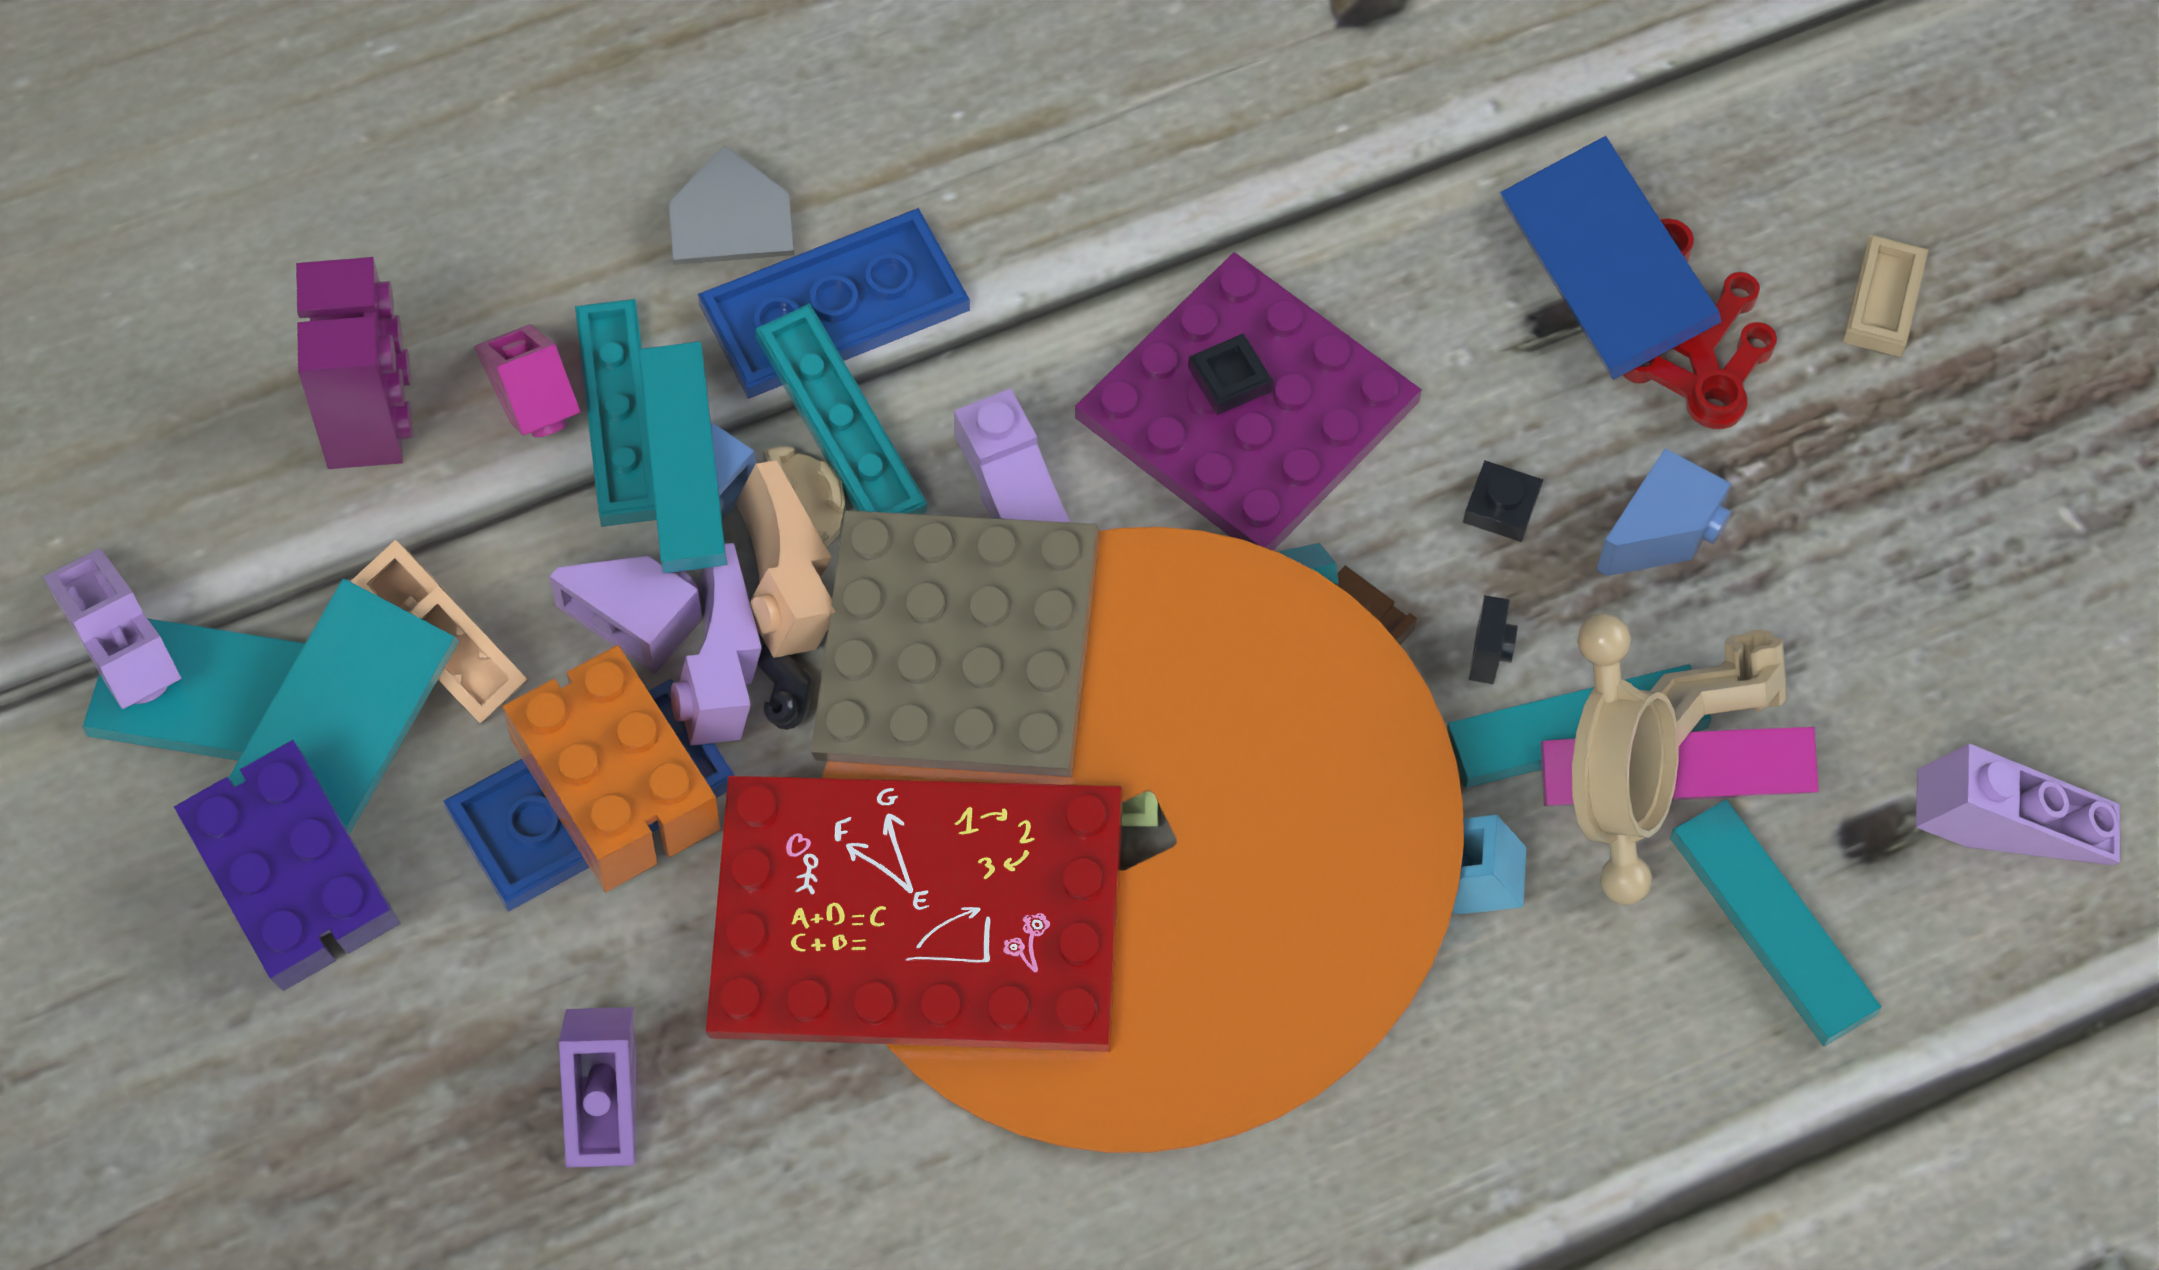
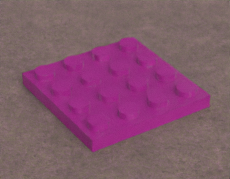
M1233 252L1075 405V419L1230 537L1242 539L1274 551L1420 402L1422 389L1237 253ZM1244 334L1273 380L1272 390L1263 396L1216 415L1188 369L1189 356Z

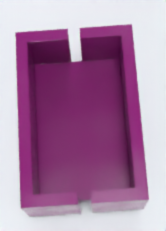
M374 257L296 263L297 313L299 318H310V321L297 322L298 373L327 468L340 469L403 463L402 439L413 438L411 407L409 401H405L404 386L411 385V367L408 349H403L399 315H394L391 282H380Z

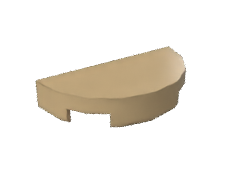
M784 446L763 449L764 462L778 461L826 548H828L840 534L844 511L846 510L842 481L828 462L825 460H820L819 462L809 455L795 453V448Z

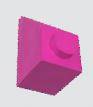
M528 324L474 346L477 356L511 425L523 436L529 433L533 437L553 434L567 426L566 418L581 413L555 343L533 325Z

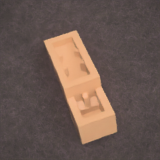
M778 461L756 463L735 502L750 535L758 568L759 585L750 600L756 629L761 634L773 658L817 650L828 631L830 614L835 612L831 605L832 598L820 579L832 556Z
M394 540L350 581L455 636L460 641L438 680L480 724L529 680L397 540Z

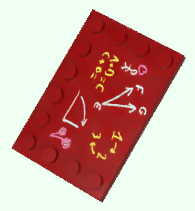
M728 776L706 1020L707 1035L709 1038L1110 1052L1123 807L1122 786Z

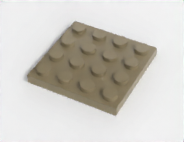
M845 510L831 604L835 612L830 614L811 747V753L815 760L1072 777L1100 538L1097 524Z

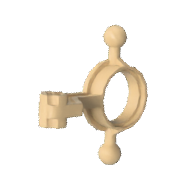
M1608 613L1594 615L1584 621L1581 626L1577 643L1581 654L1593 664L1595 687L1584 705L1576 731L1572 760V797L1577 823L1586 839L1597 843L1610 844L1611 859L1602 868L1600 884L1603 893L1613 902L1624 906L1636 904L1644 899L1650 891L1653 877L1649 866L1637 856L1636 842L1643 838L1651 837L1661 828L1669 812L1675 791L1679 745L1700 719L1707 714L1755 708V712H1760L1767 707L1781 706L1786 702L1787 691L1783 639L1774 637L1773 631L1751 630L1745 634L1731 635L1725 640V660L1720 666L1664 674L1650 691L1638 690L1631 683L1621 679L1620 661L1628 653L1631 642L1628 626L1618 616Z

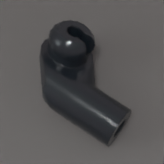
M765 644L762 646L757 665L774 683L770 703H764L765 716L769 722L779 729L788 730L795 728L809 714L814 681L792 655L773 658Z

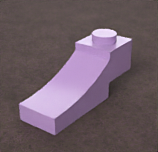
M1011 388L954 410V437L980 484V498L991 518L1070 522L1037 444V436Z
M734 543L725 544L727 565L703 568L700 586L705 611L704 644L699 655L686 656L680 681L672 683L671 686L673 715L677 722H685L690 746L741 740L751 706L745 684H752L762 647Z
M101 548L43 576L53 598L74 629L121 709L132 704L150 702L162 695L168 685L182 679L161 637L142 612L129 586Z

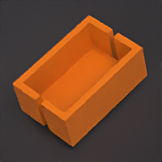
M619 645L567 671L568 685L561 688L554 678L502 706L511 742L605 893L657 865L652 831L648 827V825L657 820L662 848L669 858L721 830L715 794Z

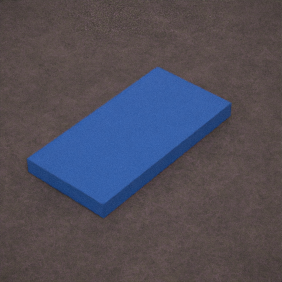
M1606 135L1500 192L1503 203L1613 380L1722 322L1717 307Z
M919 208L698 294L699 306L748 399L782 386L755 338V329L809 303L843 361L970 311V299Z
M671 678L648 692L717 798L727 792L728 776L735 775L714 743L690 746L685 722H677L673 715L671 686L674 681ZM522 759L443 801L447 813L508 912L590 868ZM658 820L648 825L652 833L659 830Z

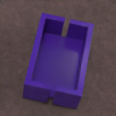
M294 740L239 769L246 780L245 782L235 786L227 776L173 806L266 973L282 991L287 990L336 961L331 950L320 939L326 934L332 932L336 941L349 954L401 924L310 763Z

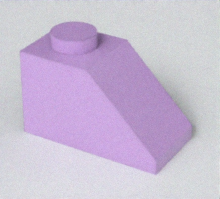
M649 556L557 567L549 576L557 608L613 646L619 645L623 653L654 674L702 620L698 586L685 571L663 574L662 565Z

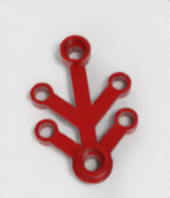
M1670 218L1660 219L1688 262L1694 244L1692 231L1679 220ZM1745 272L1730 274L1725 279L1720 299L1715 304L1722 322L1672 348L1689 358L1693 373L1661 358L1659 355L1648 361L1649 366H1638L1623 374V376L1634 383H1646L1653 380L1685 398L1686 409L1689 415L1704 427L1726 429L1737 424L1743 418L1748 404V397L1743 383L1756 364L1765 363L1771 358L1777 343V335L1765 323L1753 322L1747 324L1741 331L1736 353L1722 370L1719 368L1714 350L1738 315L1747 313L1754 308L1760 292V285L1757 279ZM1736 288L1742 289L1749 296L1738 297L1731 290ZM1753 338L1759 339L1766 346L1757 348L1752 346L1748 340ZM1707 400H1719L1724 404V406L1713 405L1709 403Z

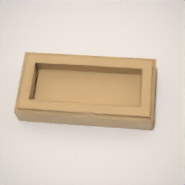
M1869 235L1842 340L1843 343L1902 357L1907 344L1928 249Z

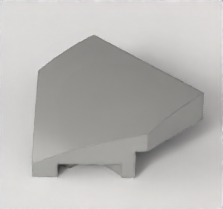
M725 145L668 202L674 265L794 255L789 193Z

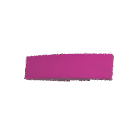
M1815 727L1690 732L1679 745V762L1672 801L1812 794L1819 792ZM1575 739L1540 742L1544 806L1574 805L1572 797V760Z

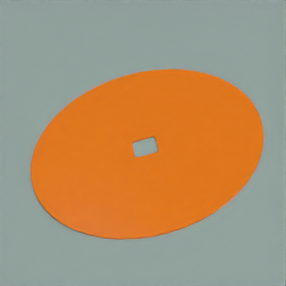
M1130 527L1099 531L1100 538L1072 777L832 761L826 762L822 778L1122 786L1123 802L1148 791L1155 795L1176 837V844L1172 848L1127 870H1119L1110 1052L885 1044L913 1074L944 1098L983 1121L1020 1136L1064 1148L1104 1153L1161 1152L1196 1147L1237 1136L1286 1115L1317 1097L1349 1073L1385 1038L1409 1007L1431 970L1450 923L1459 889L1464 849L1463 799L1457 762L1446 725L1427 684L1408 654L1377 618L1350 594L1330 580L1279 552L1242 539L1202 530L1170 527Z

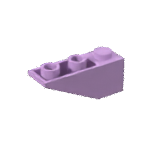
M1967 744L1917 769L1916 828L1969 848L2105 865L2120 863V804L1972 744Z

